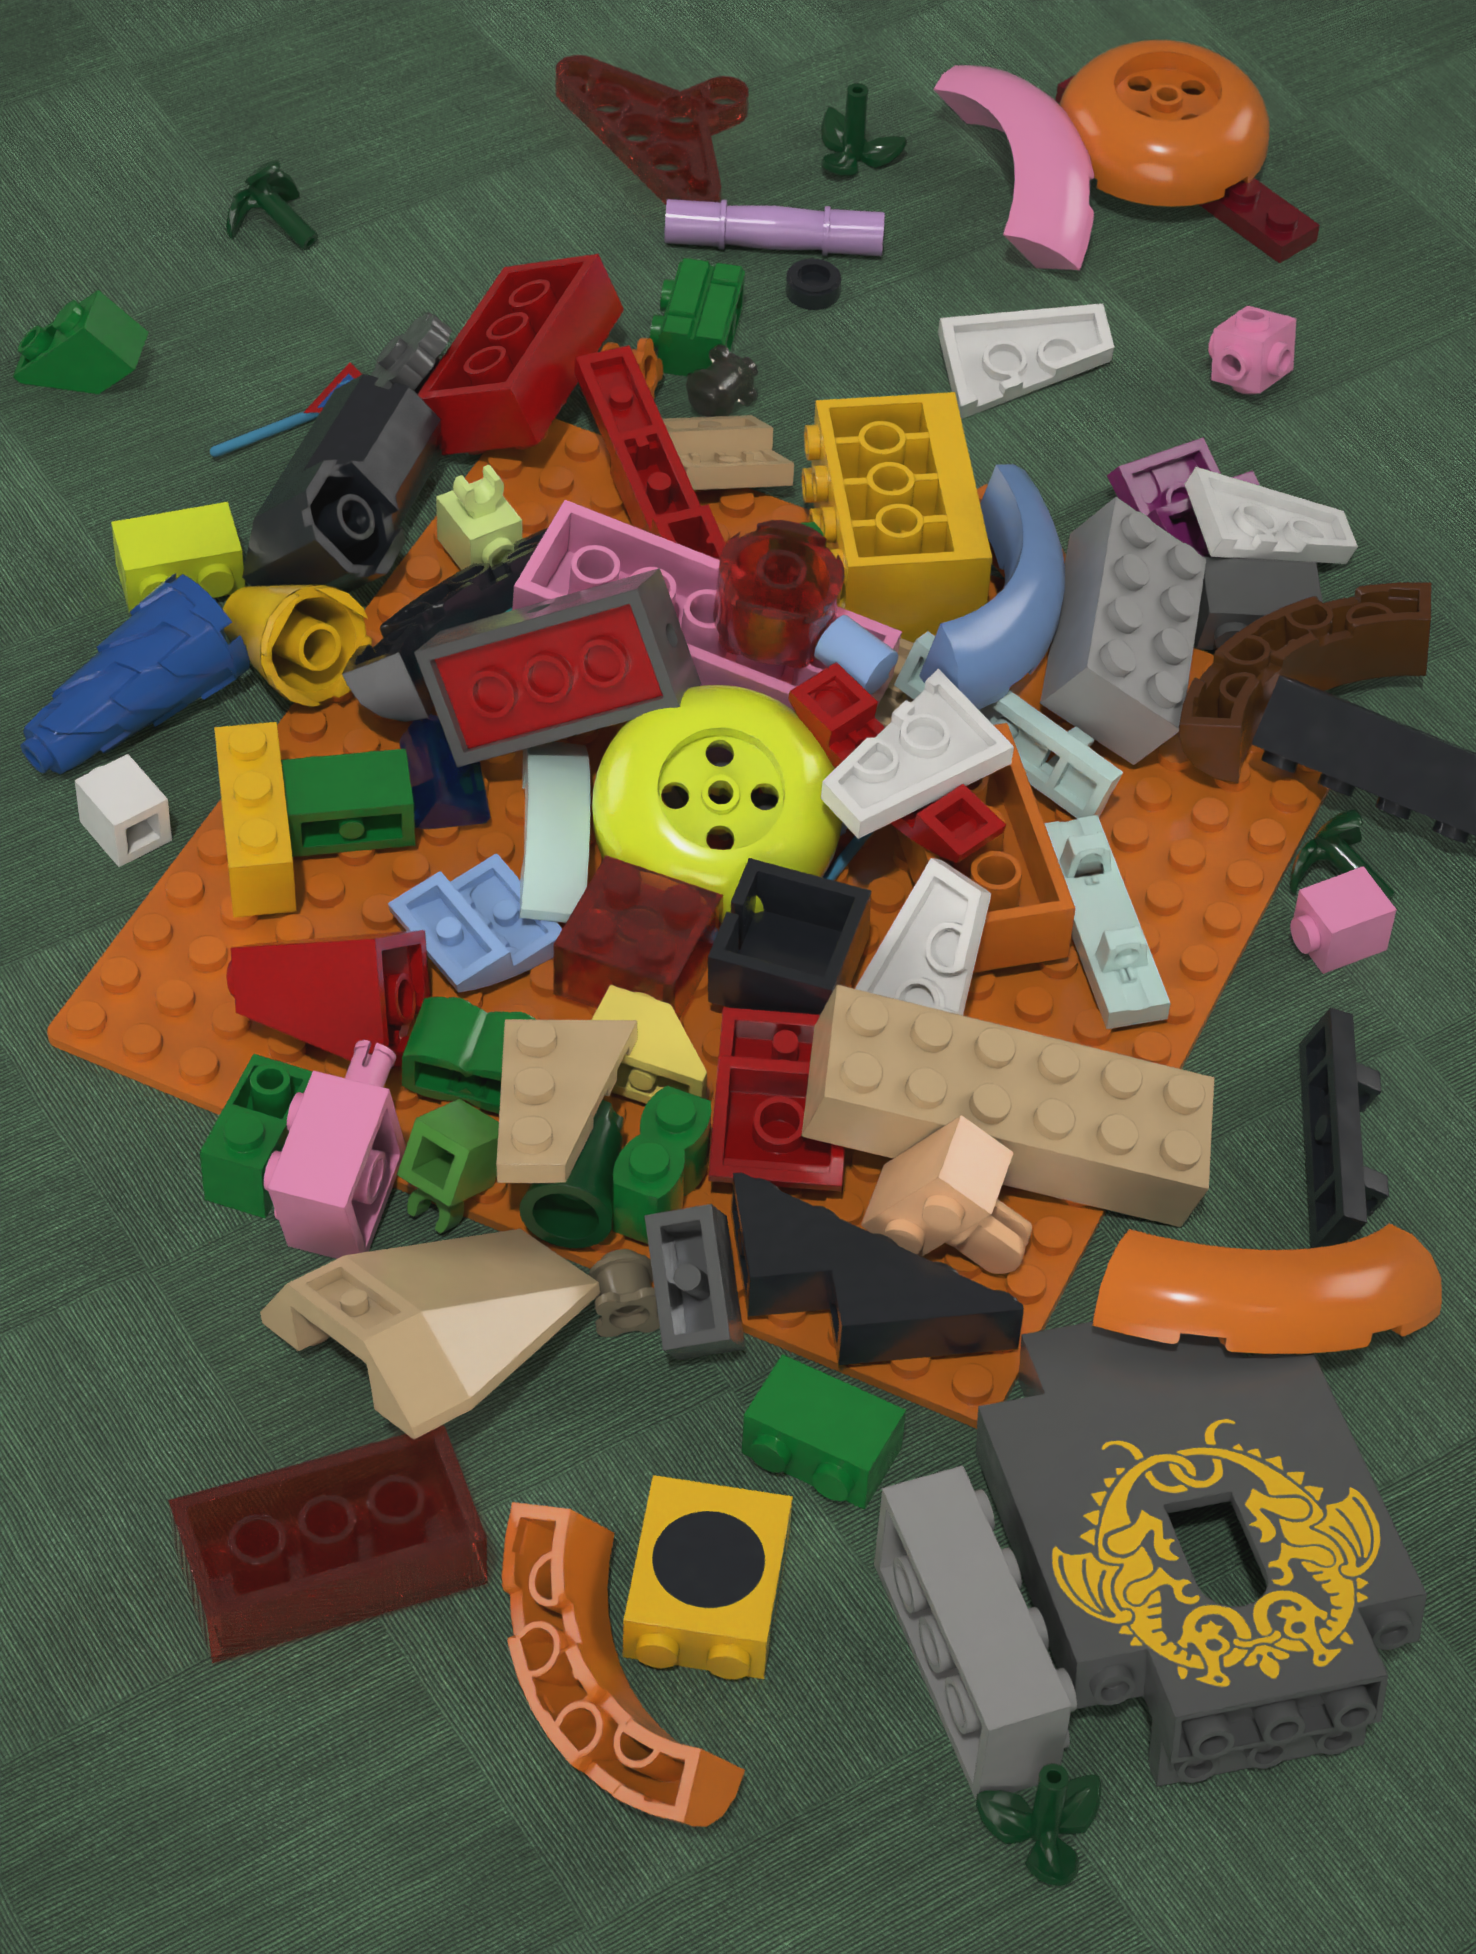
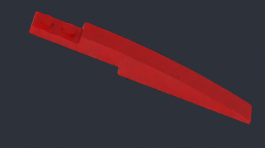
M630 345L575 357L574 373L611 456L610 474L633 526L736 566L709 504L701 506Z

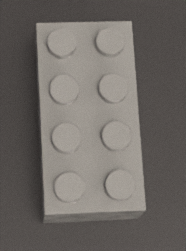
M1117 497L1113 498L1071 532L1065 559L1063 604L1058 627L1050 644L1040 704L1075 727H1078L1133 765L1179 732L1183 702L1187 695L1206 558L1198 554L1190 545L1182 543L1153 523L1148 516L1134 510Z
M962 1465L882 1488L874 1566L976 1800V1795L982 1791L1002 1790L1014 1793L1037 1786L1040 1770L1045 1765L1051 1763L1061 1765L1064 1748H1068L1070 1745L1068 1725L1071 1712L1077 1708V1699L1069 1674L1064 1668L1055 1669L1048 1654V1632L1040 1611L1036 1607L1028 1609L1019 1590L1022 1585L1021 1574L1013 1552L1008 1547L1001 1549L993 1533L995 1521L990 1501L982 1489L974 1491Z

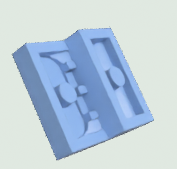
M497 853L451 882L439 871L388 903L390 912L406 931L425 930L427 956L458 993L476 990L515 977L570 948L567 934L557 922L520 918V879Z

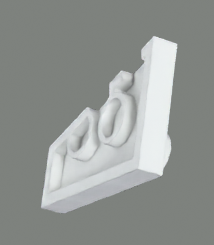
M1103 304L940 318L938 328L951 390L956 394L961 419L1108 363L1112 360L1114 344Z
M1195 467L1185 483L1211 557L1347 564L1358 547L1345 513L1342 510Z
M938 668L925 681L924 690L911 703L905 700L892 713L890 724L875 738L867 737L822 781L821 799L859 839L937 801L961 784L967 786L1012 763L1014 746Z
M931 858L855 989L963 1015L992 893L943 860Z

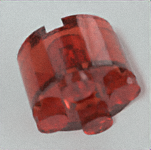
M770 520L758 523L756 531L740 537V532L737 533L726 543L720 556L713 605V619L719 633V643L728 653L742 655L750 660L769 665H787L792 668H803L813 663L815 648L819 639L830 624L837 619L844 582V565L839 554L836 559L833 553L826 547L827 539L818 531L792 521Z

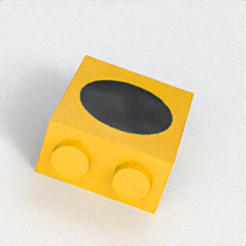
M653 1475L623 1620V1657L637 1659L641 1663L654 1668H669L675 1665L707 1670L724 1679H741L744 1677L764 1679L790 1535L793 1496Z

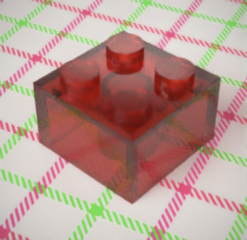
M605 855L553 944V994L597 1009L609 986L613 985L631 992H642L656 1000L671 1004L680 1020L708 969V955L722 924L723 895Z

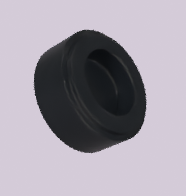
M805 259L796 262L788 269L786 275V296L794 305L807 310H821L832 306L838 301L841 290V274L833 264L821 259Z

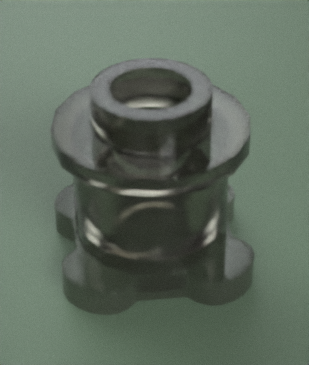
M721 344L716 345L709 351V358L712 364L706 369L695 370L687 378L686 388L689 402L694 410L702 416H729L733 412L735 402L738 401L740 404L748 406L758 397L754 388V377L758 375L756 364L748 357L741 358L731 353L726 346Z

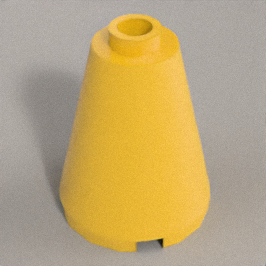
M246 586L232 593L223 607V611L232 621L231 624L224 628L228 638L233 641L241 635L248 651L250 663L269 685L285 699L309 707L321 705L319 702L333 696L340 698L351 690L342 675L345 666L359 646H372V638L366 635L364 618H368L364 608L349 593L332 586Z

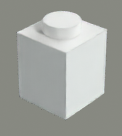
M129 754L104 766H99L75 780L80 823L118 867L172 841L168 799Z

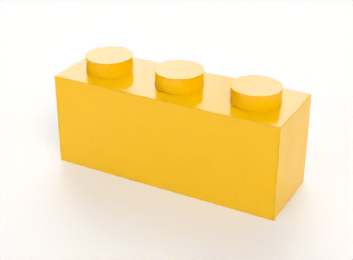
M277 722L214 727L233 918L296 912L293 858Z

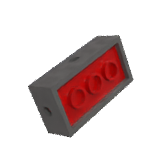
M660 568L439 631L414 652L457 767L633 720L654 710L680 707L686 690L701 685Z

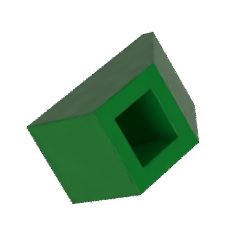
M97 290L80 303L75 300L70 301L60 310L53 322L44 328L37 325L23 337L18 346V352L21 354L13 378L26 385L100 394L135 370L149 332L101 291Z
M257 1054L252 1055L200 1150L204 1199L206 1201L264 1219L267 1218L273 1206L269 1192L264 1188V1175L267 1163L274 1151L282 1152L289 1134L287 1130V1116L290 1104L297 1092L305 1093L313 1071Z

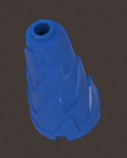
M175 573L157 586L130 611L132 616L96 647L98 653L60 685L52 694L53 700L43 707L24 727L23 733L26 740L21 743V750L36 770L40 773H45L50 769L61 775L83 763L99 751L106 754L151 723L156 727L200 697L203 700L209 698L231 684L249 669L248 651L241 635L229 644L226 642L223 629L231 624L232 621L207 591L184 574L176 579Z

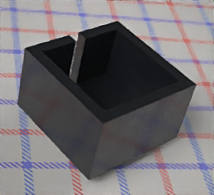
M749 858L731 900V913L726 912L708 955V1002L729 1008L821 1015L836 985L850 987L869 938L872 891ZM758 896L763 904L764 911L755 913L756 897Z

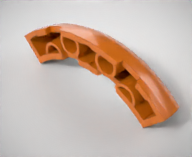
M1390 1223L1371 1235L1351 1242L1325 1247L1291 1250H1259L1211 1246L1155 1236L1129 1229L1119 1241L1108 1263L1100 1286L1092 1326L1169 1344L1178 1343L1180 1334L1218 1337L1220 1343L1225 1345L1226 1350L1230 1352L1309 1354L1358 1349L1369 1346L1373 1333L1392 1329V1331L1404 1337L1425 1327L1438 1317L1442 1305L1441 1276L1431 1253L1413 1234Z
M512 1502L505 1535L502 1566V1587L506 1593L510 1594V1614L514 1634L508 1637L507 1641L518 1681L530 1709L550 1741L573 1767L584 1772L602 1789L612 1794L611 1796L661 1819L689 1826H709L724 1815L735 1799L745 1769L701 1748L677 1742L644 1709L630 1687L620 1665L609 1618L608 1576L615 1533L572 1509Z

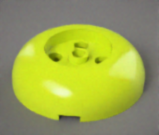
M701 685L691 687L684 693L680 707L654 710L629 720L610 742L602 757L593 788L592 812L595 839L600 854L616 882L643 908L668 922L696 930H699V927L720 928L726 912L731 913V900L749 858L823 878L834 857L842 828V821L821 799L822 781L835 768L819 742L799 719L796 712L782 702L766 694L738 686ZM714 747L725 748L732 753L733 759L726 766H714L708 761L706 751ZM674 786L683 788L689 797L687 804L679 809L669 808L664 804L661 797L662 793L671 792ZM757 788H761L763 793L776 796L778 803L772 809L761 810L752 803L751 794ZM709 794L716 796L724 794L731 800L726 804H716L710 799ZM729 832L734 841L731 849L718 850L711 849L707 845L706 837L708 834L722 835ZM758 896L756 897L755 913L764 911L763 904Z

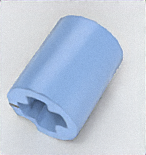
M847 615L838 617L830 624L819 639L814 653L815 658L827 667L837 662L870 695L875 693L886 682L891 669L898 661V653Z

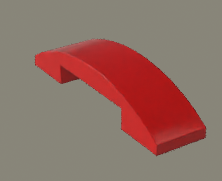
M837 662L789 692L788 700L796 714L819 742L834 768L839 766L867 737L875 738L885 728L875 718L878 701ZM961 784L937 801L890 823L920 846L956 863H959L1004 833L1006 824L964 784Z

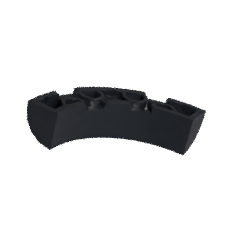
M548 528L515 542L514 551L507 554L500 563L493 567L489 563H474L426 591L386 620L380 626L383 639L373 648L371 645L359 646L347 662L342 673L348 687L358 701L383 718L403 722L429 718L434 704L414 652L439 631L505 613L508 609L512 608L514 585Z

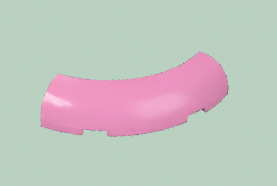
M953 66L942 74L933 90L966 124L983 125L1006 133L1012 149L1015 171L1014 195L1003 235L1036 268L1080 270L1089 244L1094 219L1093 208L1089 205V180L1094 179V172L1089 152L1075 125L1064 109L1052 97L1016 75L991 67Z

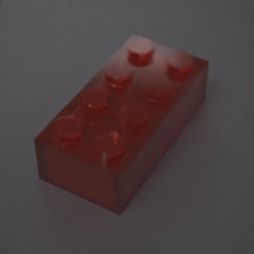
M444 1424L414 1440L407 1434H402L168 1500L175 1551L212 1663L488 1583L487 1537Z

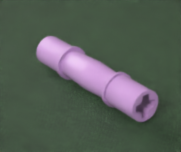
M667 199L665 243L719 246V249H724L725 244L771 250H822L823 256H827V253L882 256L885 212L830 209V206H825V211L783 206L727 205V200L706 202Z

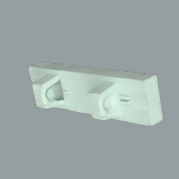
M929 631L915 640L894 686L912 699H915L925 688V683L919 675L935 638ZM1010 690L999 701L979 710L993 725L1008 723L1030 785L1076 818L1093 815L1100 817L1123 772L1089 748L1094 742L1092 737L1078 727H1074L1067 732ZM1050 752H1054L1056 755L1046 762Z
M1098 815L1080 817L1068 822L1055 821L1044 823L1075 905L1072 938L1106 1029L1168 1019L1171 1004Z

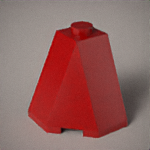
M425 930L265 942L230 948L231 961L227 967L226 978L229 992L235 998L236 1013L349 1061L352 1060L354 1047L358 1041L367 1040L371 1042L368 1052L370 1055L373 1054L376 1043L388 1047L396 1055V1061L391 1069L402 1066V1055L410 1037L407 1036L410 1023L414 1018V1014H419L424 998L430 996Z

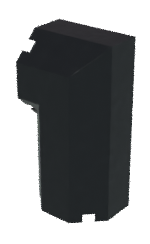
M362 374L334 390L254 517L242 576L250 586L328 585L349 593L388 573L406 543L403 528H399L442 456V443L437 445V437L441 432V419L410 386L394 382L390 389L375 386L379 379L378 377Z

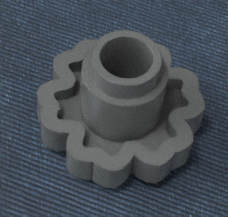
M430 311L418 317L404 334L394 337L378 356L376 369L370 374L379 378L375 386L390 389L393 383L396 382L410 386L418 394L442 359L439 354L447 345L452 329Z

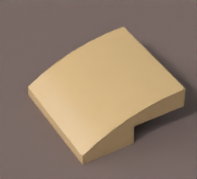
M746 415L663 419L694 490L793 486L794 463L772 450L773 427L756 417Z

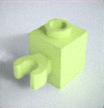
M490 465L483 467V479L469 484L464 476L460 475L455 478L452 491L436 496L437 539L461 570L474 563H489L493 567L500 563L507 554L514 551V543L522 539V519L504 498V483Z

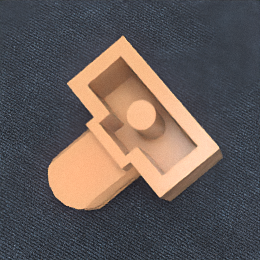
M962 1115L884 1164L861 1224L869 1232L888 1236L900 1247L919 1256H924L946 1243L993 1274L1009 1273L1015 1271L1021 1265L1025 1246L1028 1244L1032 1232V1224L997 1199L1014 1152Z

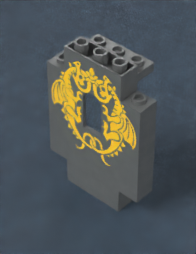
M1093 1322L1021 1334L1019 1384L1025 1398L978 1406L976 1455L1033 1605L1040 1611L1048 1632L1049 1647L1057 1668H1064L1073 1683L1077 1699L1076 1709L1099 1704L1114 1705L1129 1698L1144 1696L1152 1716L1148 1765L1157 1787L1183 1781L1187 1783L1200 1782L1212 1775L1252 1767L1264 1769L1286 1760L1321 1753L1333 1755L1344 1752L1351 1747L1364 1745L1367 1725L1381 1722L1388 1681V1673L1377 1649L1391 1650L1406 1643L1420 1640L1427 1593L1314 1353L1258 1354L1244 1357L1242 1352L1226 1350L1225 1345L1220 1343L1218 1337L1180 1334L1178 1343L1169 1344L1092 1326ZM1231 1501L1266 1581L1267 1589L1265 1594L1256 1602L1245 1606H1226L1206 1597L1195 1581L1167 1513Z

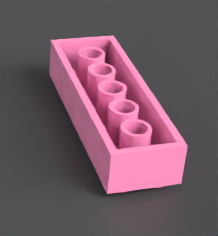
M564 500L514 585L512 610L660 568L701 685H730L748 688L766 694L793 710L794 708L788 700L789 692L827 668V666L815 658V648L825 630L838 617L842 615L849 616L897 653L902 631L567 500ZM895 665L891 669L886 682L875 693L871 694L878 701V705L894 675Z

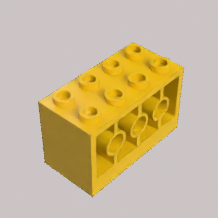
M955 392L816 400L814 425H805L804 428L805 455L807 461L812 460V465L810 468H802L801 483L804 503H814V508L809 511V522H815L824 535V541H826L825 570L832 582V604L902 631L901 638L913 643L927 631L936 636L941 623L963 617L987 604L992 554Z

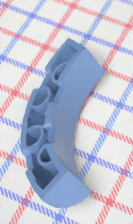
M1014 464L995 466L980 503L988 539L994 549L999 568L1005 571V588L978 610L958 619L940 624L919 675L925 683L939 668L978 710L1002 699L1013 684L1021 680L1027 673L1031 675L1046 655L1057 630L1064 598L1065 563L1062 546L1054 522L1039 490L1025 470Z

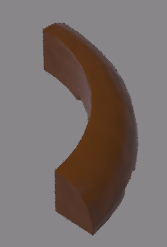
M1398 582L1359 586L1355 590L1354 597L1325 603L1320 602L1317 596H1312L1275 610L1238 631L1215 651L1211 666L1203 673L1200 679L1195 677L1189 687L1183 702L1179 723V736L1184 754L1197 769L1211 777L1239 783L1241 768L1246 754L1252 746L1251 743L1277 680L1282 675L1322 691L1374 678L1426 676L1431 625L1432 582Z

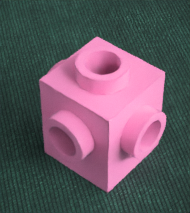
M1246 306L1214 328L1208 347L1209 356L1212 358L1211 380L1230 385L1236 392L1242 394H1260L1287 375L1294 367L1296 318Z

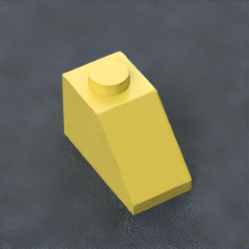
M610 985L591 1020H637V1041L630 1055L625 1054L617 1070V1081L611 1092L647 1104L659 1090L670 1086L706 1099L707 1070L671 1004L656 1000L642 992H631Z

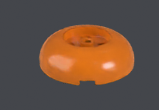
M1145 40L1112 48L1089 61L1077 72L1065 89L1059 104L1070 117L1089 152L1094 178L1097 179V189L1117 198L1135 203L1178 207L1203 204L1223 198L1226 188L1241 180L1248 183L1256 176L1265 162L1268 151L1269 117L1258 88L1246 73L1232 61L1212 50L1191 43L1173 40Z

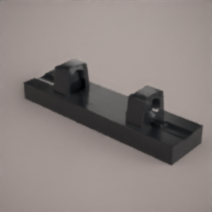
M1331 1007L1299 1043L1311 1248L1346 1243L1349 1238L1356 1235L1365 1226L1367 1216L1374 1214V1211L1389 1197L1388 1176L1363 1165L1360 1112H1364L1372 1101L1380 1095V1072L1356 1062L1353 1014Z

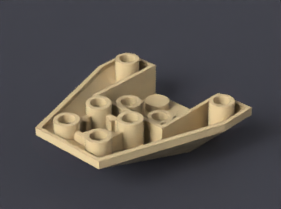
M515 1229L344 1255L287 1283L260 1314L262 1324L298 1351L320 1344L331 1336L364 1361L368 1368L374 1409L414 1440L426 1433L438 1430L445 1423L472 1410L600 1294V1287L598 1281L525 1231Z

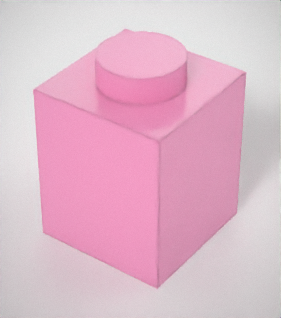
M1362 866L1300 889L1294 917L1290 924L1291 935L1297 948L1302 953L1308 954L1320 971L1325 974L1386 951L1397 909L1365 867Z

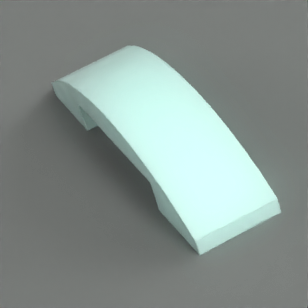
M552 741L523 749L522 788L525 789L524 858L520 873V918L583 925L590 842L591 794L589 756L586 745Z

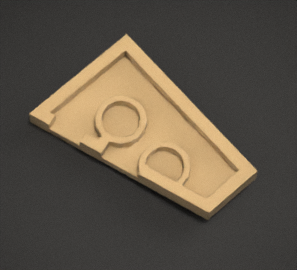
M505 1019L496 1164L497 1183H561L567 1181L594 1127L593 1117L604 1095H610L617 1081V1070L625 1054L630 1055L637 1041V1020Z

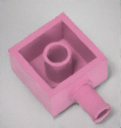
M367 1040L358 1041L354 1047V1054L345 1078L313 1071L305 1093L297 1092L292 1099L287 1116L288 1137L282 1152L274 1151L270 1156L264 1175V1188L269 1192L274 1206L275 1218L280 1222L289 1247L336 1259L344 1255L369 1252L406 1149L390 1089L384 1088L390 1069L396 1061V1055L382 1044L376 1043L373 1054L370 1055L368 1052L371 1042Z

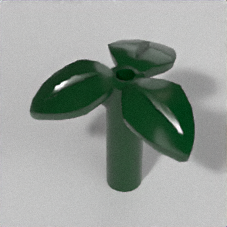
M853 83L847 87L845 116L829 106L823 117L821 135L824 145L838 153L825 155L821 161V167L839 175L857 174V161L859 160L874 168L889 163L904 150L907 144L906 138L900 136L879 137L869 142L865 139L868 88L864 84Z
M278 160L270 161L256 169L244 181L249 187L233 196L227 216V235L234 239L249 210L252 208H262L303 250H307L315 244L319 235L285 202L299 198L300 193L291 176L284 171L278 170L281 168Z
M1354 809L1345 810L1328 820L1318 830L1314 839H1311L1302 847L1292 867L1290 891L1295 895L1304 874L1318 860H1329L1342 874L1364 866L1389 900L1396 894L1349 846L1362 840L1359 826L1363 824L1359 813Z
M1051 1763L1045 1765L1040 1770L1033 1810L1022 1796L1002 1790H987L976 1795V1807L986 1828L1003 1843H1021L1032 1838L1035 1843L1025 1861L1027 1869L1034 1877L1044 1883L1064 1886L1070 1884L1076 1878L1079 1871V1860L1077 1852L1061 1840L1058 1834L1075 1835L1085 1833L1096 1818L1102 1794L1100 1776L1095 1774L1069 1780V1774L1063 1766Z

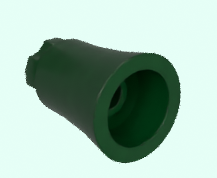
M605 1100L601 1101L593 1117L594 1127L567 1181L561 1183H531L521 1200L519 1207L520 1216L526 1227L537 1237L551 1244L566 1248H586L605 1240L612 1229L613 1169L616 1159L623 1149L624 1118L614 1111L610 1102Z

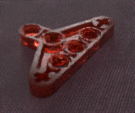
M585 55L568 56L558 62L555 71V93L557 97L665 205L667 199L721 202V180L711 136L742 123L748 116L749 88L743 81L731 76H719L678 91ZM717 99H731L736 101V103L719 104L713 101ZM602 106H613L619 108V110L613 112H603L597 110L596 108ZM673 117H687L693 119V121L683 123L674 122L669 119ZM630 135H643L649 137V139L643 141H632L626 139L625 137ZM672 164L679 168L675 170H660L655 168V166Z

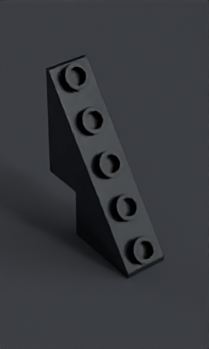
M743 1172L733 1173L731 1216L748 1317L828 1309L838 1365L1018 1349L1024 1308L1023 1304L1011 1294L985 1287L960 1275L954 1268L945 1263L932 1262L900 1247L888 1236L870 1233L839 1218L826 1207L813 1206L787 1194L766 1179L753 1178Z

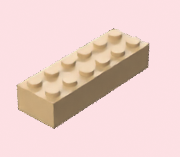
M836 985L814 1026L802 1137L895 1158L962 1115L1014 1152L1002 1185L1181 1227L1209 1189L1215 1077Z

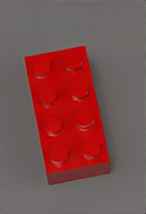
M599 254L506 266L502 269L417 394L441 419V432L437 437V445L442 443V455L466 452L470 455H477L487 450L510 447L527 449L539 444L545 437L546 431L560 409L566 404L567 398L578 383L574 373L575 357L596 353L608 338L610 331L624 311Z

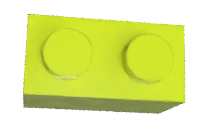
M228 502L111 522L115 561L129 613L157 586L175 573L176 579L184 574L195 581L212 598L232 595L236 590L245 587V580L242 578L244 571L243 553Z

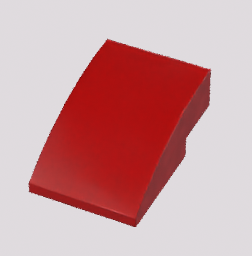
M723 1007L708 1181L733 1183V1173L743 1172L753 1178L766 1179L777 1187L842 1192L845 1147L802 1137L814 1026L820 1015Z

